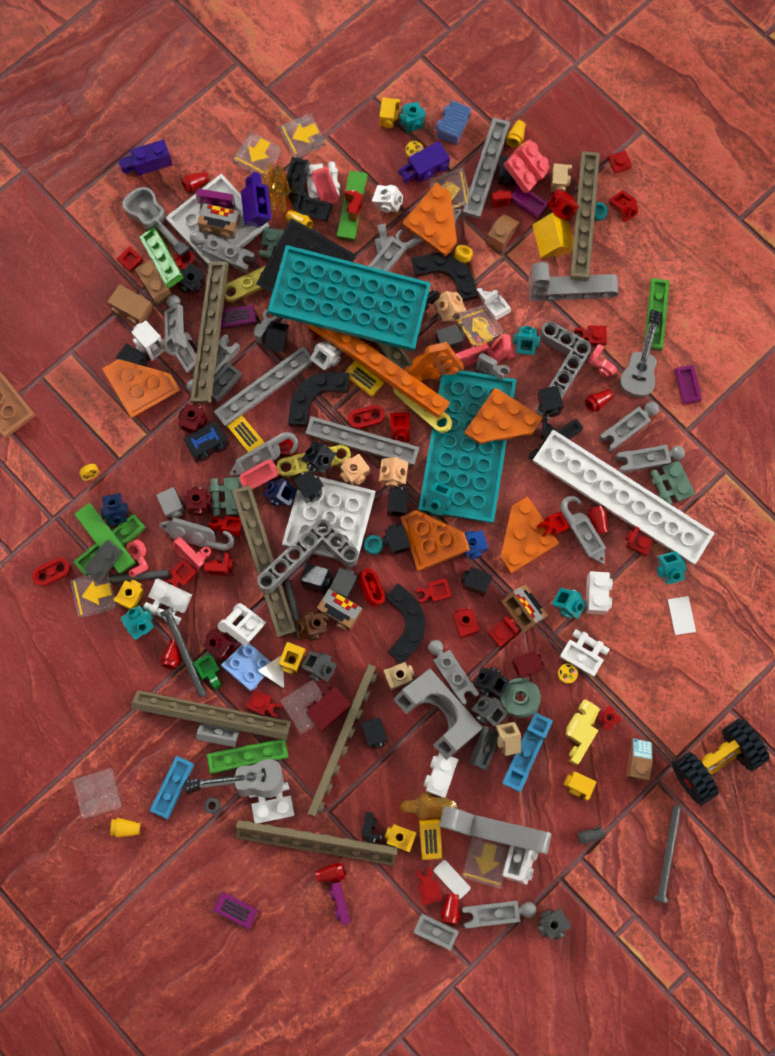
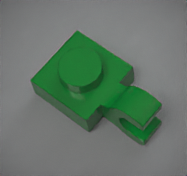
M210 653L193 662L203 681L209 678L215 690L222 687L221 682L216 676L220 669Z

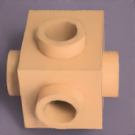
M446 291L440 294V298L434 302L437 312L443 321H455L467 312L458 292Z
M360 454L353 458L345 459L340 466L341 478L345 483L349 482L350 485L361 484L366 480L365 477L370 474V468Z
M397 457L382 459L379 481L386 483V486L391 488L406 484L408 462Z

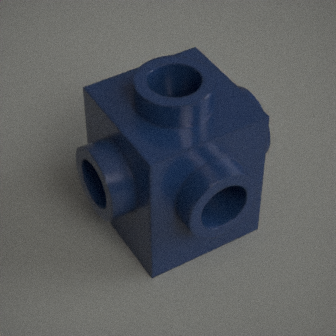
M272 479L267 484L263 496L275 507L280 505L290 506L298 489L290 485V482L285 479Z
M121 493L103 496V508H100L102 519H106L107 525H118L127 522L126 514H129L127 502H123Z

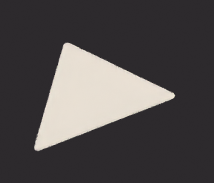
M279 656L258 671L284 688V672L278 664L281 658Z

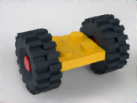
M738 718L722 729V735L726 742L718 748L719 751L712 754L711 752L702 758L703 762L700 759L698 760L696 755L688 752L672 763L673 771L681 782L682 787L700 806L719 795V789L716 786V782L712 779V774L734 759L740 761L741 765L751 772L770 760L769 752H767L768 749L763 744V740L759 738L758 733L753 730V727L749 726L748 722L742 718Z

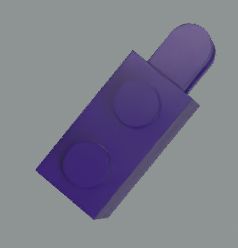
M165 140L131 149L130 156L119 160V166L123 173L137 171L138 176L172 166Z
M438 141L408 157V164L398 170V174L402 175L404 183H408L415 178L418 183L423 180L427 181L436 173H442L448 169L450 157Z
M253 172L245 179L246 187L240 191L244 225L260 228L272 219L268 185L262 184L261 176L258 172Z

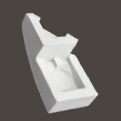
M483 288L477 289L479 297L495 321L511 312V307L501 295H498L497 290L490 292L483 291Z

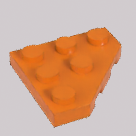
M436 182L402 224L406 229L446 257L457 244L451 192Z
M447 342L428 346L423 355L419 354L412 361V366H407L404 369L420 382L425 379H437L442 375H454L459 371H464L463 363Z
M120 359L102 368L131 418L180 391L172 375L164 371Z
M495 388L464 432V435L478 444H486L496 440L502 441L523 435L529 436L534 433L543 417Z
M528 496L512 505L500 557L510 574L559 545L558 540L551 532L547 536L542 537L545 529L542 527L538 529L536 526L544 522Z
M419 510L400 517L406 531L417 571H422L470 551L465 533Z

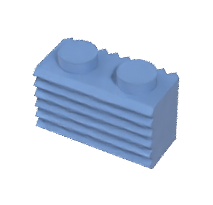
M451 100L450 105H446L444 108V118L442 120L439 119L436 125L437 137L457 145L471 116L472 108Z

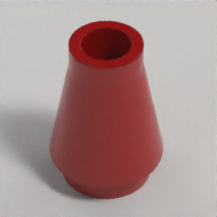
M206 171L184 175V178H181L182 186L186 192H193L206 182H209V176Z
M606 389L605 391L589 395L585 400V405L590 412H598L614 398V395L610 389Z
M603 505L588 509L590 513L588 516L597 534L609 532L606 509L604 510Z
M170 639L160 659L162 662L161 666L171 670H175L180 664V651L175 639Z
M335 862L315 871L317 883L342 882L343 879H346L344 864Z
M447 893V898L440 915L442 918L441 923L458 925V920H460L459 895Z

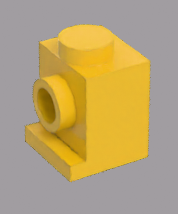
M382 97L379 126H384L385 128L394 127V120L398 121L400 99Z
M132 579L130 582L125 580L114 601L129 610L136 608L145 592L140 588L142 584ZM128 590H132V595L126 596Z
M287 642L278 663L282 667L281 670L288 674H292L293 671L298 673L306 654V649ZM294 657L296 659L295 663H289V658Z
M574 771L571 775L567 774L563 785L570 789L569 793L577 797L583 795L582 800L588 801L596 781Z
M393 824L392 828L388 827L384 838L388 839L387 844L410 852L416 832ZM398 833H401L404 838L402 841L396 840V835Z

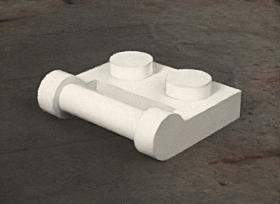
M238 603L233 608V612L226 619L218 623V629L221 632H227L246 647L264 627L266 622L246 606ZM238 616H243L244 619L237 626L232 624Z

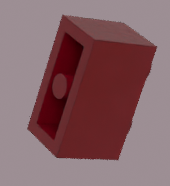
M336 686L333 689L331 687L326 689L321 694L323 696L322 699L318 702L314 700L306 707L308 710L306 715L321 732L352 706Z

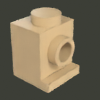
M553 165L550 192H556L557 189L566 192V187L570 186L572 165Z
M406 662L383 671L391 691L413 682L412 677L415 676L411 665L407 666ZM401 671L404 673V676L398 678L396 673Z
M516 723L496 725V730L499 734L497 744L499 748H502V753L505 756L521 753V734Z

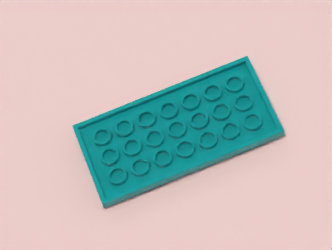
M286 245L267 314L414 352L431 283Z
M459 371L454 375L446 374L441 376L438 394L450 402L444 412L451 418L452 427L445 433H439L432 427L419 511L430 513L424 509L426 502L423 499L427 490L430 491L434 483L438 482L453 489L449 498L452 500L451 506L448 511L444 510L442 516L494 524L507 440H496L486 444H478L464 435V432L495 388L514 399L517 379L504 377V380H499L494 375L470 371ZM439 420L438 427H444L447 424V420Z

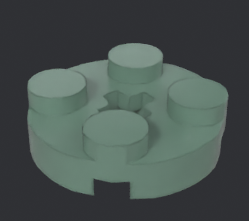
M515 678L509 681L501 697L503 708L510 716L517 718L528 717L536 713L541 702L538 687L526 678ZM519 694L526 697L522 702L515 700V698L519 697Z

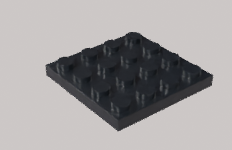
M291 218L256 284L273 293L286 245L353 262L357 255Z

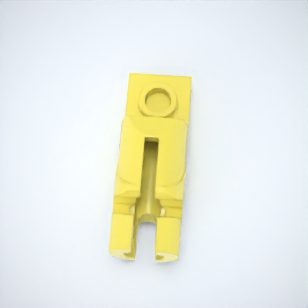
M583 700L578 708L583 715L575 713L566 727L565 736L578 744V747L574 745L569 753L571 757L569 762L575 766L579 764L598 732L591 725H594L600 709L587 700Z

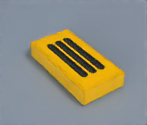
M354 361L344 372L350 373V382L371 398L384 385L382 380L357 361Z
M242 415L227 426L247 452L265 443Z
M439 819L419 821L422 860L442 859Z

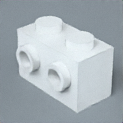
M146 320L134 327L131 332L134 337L132 341L136 345L135 348L144 353L151 361L164 352L161 336Z
M590 571L587 575L585 614L605 615L611 609L612 598L609 597V590H612L613 579L610 578V573Z
M440 752L438 757L433 756L430 765L433 768L431 776L427 775L423 785L427 787L425 792L443 799L446 797L458 762L457 758L450 757L446 760Z
M510 846L502 876L507 880L527 885L528 880L532 879L533 860L537 859L538 852Z

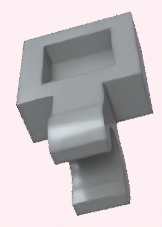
M385 224L378 225L379 239H375L377 254L389 239L393 237H387Z
M268 309L263 312V321L261 324H257L253 332L255 341L261 345L266 339L269 324L271 321H277V316L267 317Z
M484 353L478 356L476 370L483 374L494 375L499 380H504V376L509 374L510 368L506 365H497V360Z

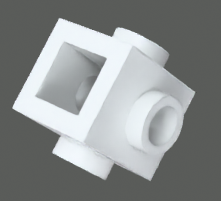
M378 185L372 202L379 211L386 213L398 212L404 196L394 185Z
M326 340L319 342L315 346L310 360L323 370H326L339 363L341 359L339 356L342 351Z

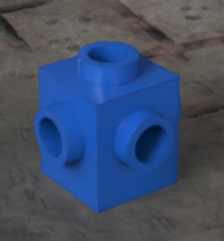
M482 530L465 532L470 551L463 553L465 559H477L482 556V553L488 551V545Z

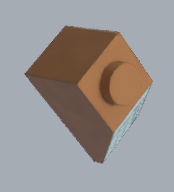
M632 738L626 778L648 781L650 780L653 762L652 742Z

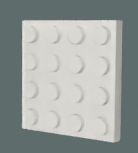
M222 174L202 188L204 190L233 194L235 205L232 210L239 211L241 220L235 239H224L219 235H212L242 249L262 233L264 228L269 227L268 223L260 228L244 225L241 194ZM195 194L169 214L166 220L209 266V262H219L220 260L202 252V244L196 246L190 241L191 234L195 231H200L198 219L202 205L198 204ZM203 233L204 238L207 239L208 235Z
M319 477L324 486L322 487L323 494L320 495L321 498L313 503H306L297 490L282 546L290 547L317 520L326 519L356 547L360 554L376 491ZM319 527L317 531L319 533H325L327 532V528ZM305 540L303 544L309 547L314 542L312 540ZM333 540L331 544L338 547L341 545V542ZM323 545L313 553L338 560ZM347 553L344 556L347 560L355 558L352 553Z

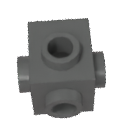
M310 650L301 668L310 673L309 677L317 682L320 679L328 682L337 664L331 661V656L323 652L319 654Z
M484 694L472 708V711L477 715L476 719L481 724L485 725L488 723L494 728L508 714L497 698L494 696L489 698Z
M557 908L554 911L548 909L540 914L541 919L537 920L540 924L537 926L543 938L547 936L550 940L554 939L556 941L565 936L564 931L571 928L561 908ZM552 921L555 922V926L553 928L550 927Z

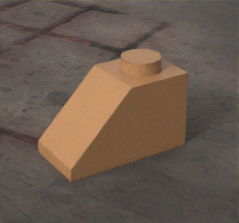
M503 214L496 220L488 233L486 244L502 253L520 222Z

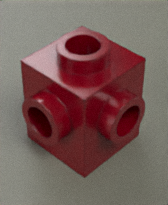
M186 404L185 408L180 410L178 416L179 428L191 434L200 430L201 427H205L207 422L203 407L197 404Z
M193 487L192 490H187V496L183 497L184 508L187 507L189 514L200 516L209 513L212 500L211 495H208L206 489Z
M212 629L206 635V641L203 646L208 649L211 655L223 659L229 658L239 642L227 632Z

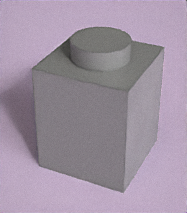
M174 487L156 495L167 519L179 518L185 512Z

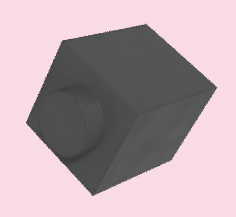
M455 324L436 330L435 339L437 344L447 342L452 350L462 347L465 336L462 329L459 330L458 325Z
M340 568L329 589L348 599L357 582L356 573L348 568H345V570Z

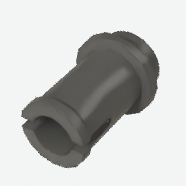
M216 798L206 800L204 808L209 814H216L221 809V804ZM212 803H215L216 807L212 810L210 806Z
M601 826L586 831L580 830L577 833V838L580 845L584 844L586 846L589 842L604 839V833Z

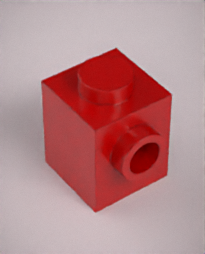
M557 189L547 203L556 216L566 221H569L579 208L570 194Z
M464 607L456 610V614H453L452 618L459 639L478 634L479 628L472 608L467 610Z

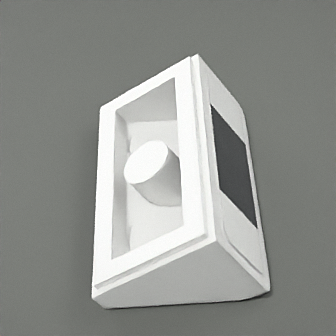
M184 332V337L187 339V348L184 350L179 346L176 356L185 371L189 373L195 369L198 347L189 333Z

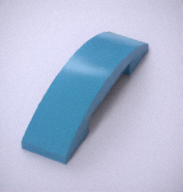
M534 713L521 740V753L514 755L502 782L503 785L519 793L521 792L553 720Z

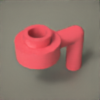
M598 344L587 362L598 368L600 375L612 377L617 368L607 360H597L604 349L602 345Z
M140 540L129 542L126 546V551L139 564V566L129 570V575L134 577L148 570V565L144 558L146 548Z

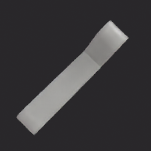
M546 262L533 264L528 279L529 299L531 301L613 298L619 295L618 280L614 274L590 275L589 281L572 280L570 276L550 277L549 264Z
M546 322L540 332L541 341L567 356L549 387L558 385L561 399H563L588 358L591 345L583 338L554 322ZM545 331H552L553 335H547ZM565 339L569 341V344H563L561 340ZM581 348L586 353H579L577 349ZM572 363L576 365V368L572 369L568 364ZM563 378L567 383H560L558 379ZM538 403L535 413L543 417L540 412V404ZM548 415L544 416L543 419L547 418V421H549L551 417Z
M319 519L259 575L257 580L258 588L265 594L273 592L321 545L346 567H353L357 564L358 550L329 521ZM319 527H325L327 528V532L319 533L317 529ZM305 540H312L314 544L308 547L303 542ZM333 540H339L341 542V545L335 547L331 544V542ZM292 553L300 555L297 560H292L289 556ZM347 553H352L355 558L347 560L344 556ZM278 566L286 568L283 573H278L275 569ZM265 579L271 580L272 584L270 586L265 587L261 584V582Z
M448 806L443 807L439 824L440 827L457 833L543 854H548L552 836L549 832L476 816Z

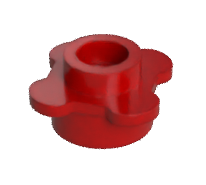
M611 706L606 707L603 713L597 715V719L601 721L606 730H611L615 723H620L621 717L616 715L614 708Z

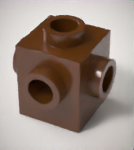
M307 612L296 621L300 641L309 639V641L318 640L322 634L327 632L326 620L323 618L322 613Z

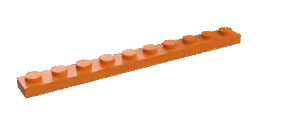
M303 323L436 418H439L448 408L449 401L358 337Z

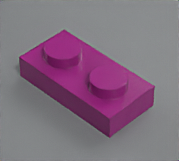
M197 189L196 191L197 202L202 206L205 203L234 209L235 200L233 194Z
M334 883L329 892L332 901L336 900L338 909H334L337 922L341 921L342 925L348 924L351 921L341 883Z

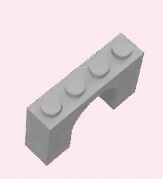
M431 669L406 686L393 699L406 714L422 703L433 704L445 714L448 721V731L434 746L446 760L483 728Z

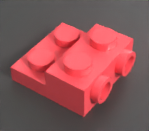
M531 140L520 144L503 164L524 193L529 192L536 182L543 179L551 169L548 165V159L540 154L538 145Z

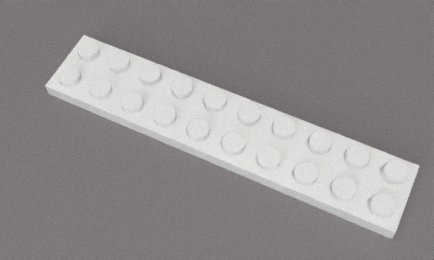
M552 430L532 461L598 505H603L604 509L632 527H639V531L651 537L671 552L677 551L682 559L693 566L714 535L713 531L555 430Z

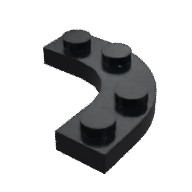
M292 157L285 182L286 194L292 206L303 215L328 222L333 204L309 197L305 189V181L311 162Z
M432 253L411 258L415 277L442 273L453 280L457 292L463 301L478 298V292L471 271L463 262L456 260L454 256L448 254L445 257L440 253Z
M324 372L313 375L302 382L294 392L291 400L288 419L289 426L308 427L310 407L317 396L329 392L349 393L350 373Z
M398 583L385 598L400 611L405 620L403 634L387 651L401 664L420 645L425 631V617L418 601Z

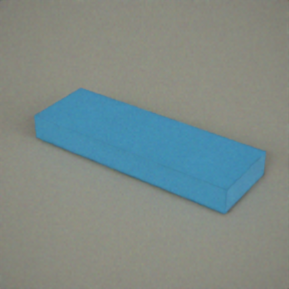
M178 756L175 757L149 811L169 819L195 764Z

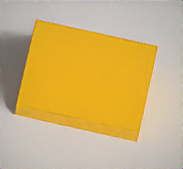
M551 213L532 224L540 259L572 253L573 237L569 221Z

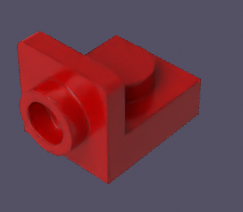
M345 190V201L349 202L346 212L349 214V220L356 222L363 205V195L356 190Z
M624 190L609 199L610 205L621 213L622 221L627 222L639 213L637 200Z
M409 412L390 413L391 439L409 442Z
M636 526L633 531L629 530L625 540L628 542L625 547L646 557L654 539L639 531V527Z
M225 553L224 564H221V561L211 560L210 563H204V571L206 575L229 576V571L233 570L234 561L229 553Z
M506 616L487 634L500 648L519 632V626L513 618L509 619Z

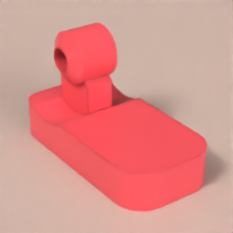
M323 167L312 171V179L320 200L330 202L331 204L338 202L339 195L329 168Z
M501 334L490 347V357L497 360V364L504 358L507 360L515 358V350L511 348L510 335Z
M472 337L470 339L471 348L456 354L463 363V368L477 364L478 356L481 353L490 356L488 344L483 343L481 345L478 337Z
M270 459L242 473L239 480L243 487L250 485L251 489L254 490L278 477L279 471L274 461Z
M180 537L172 543L174 551L182 559H186L198 573L204 569V561L211 555L209 547H203L201 551L195 553Z

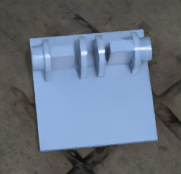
M248 643L246 647L242 644L221 666L234 679L242 683L247 690L253 691L258 686L257 684L265 677L258 670L271 661Z

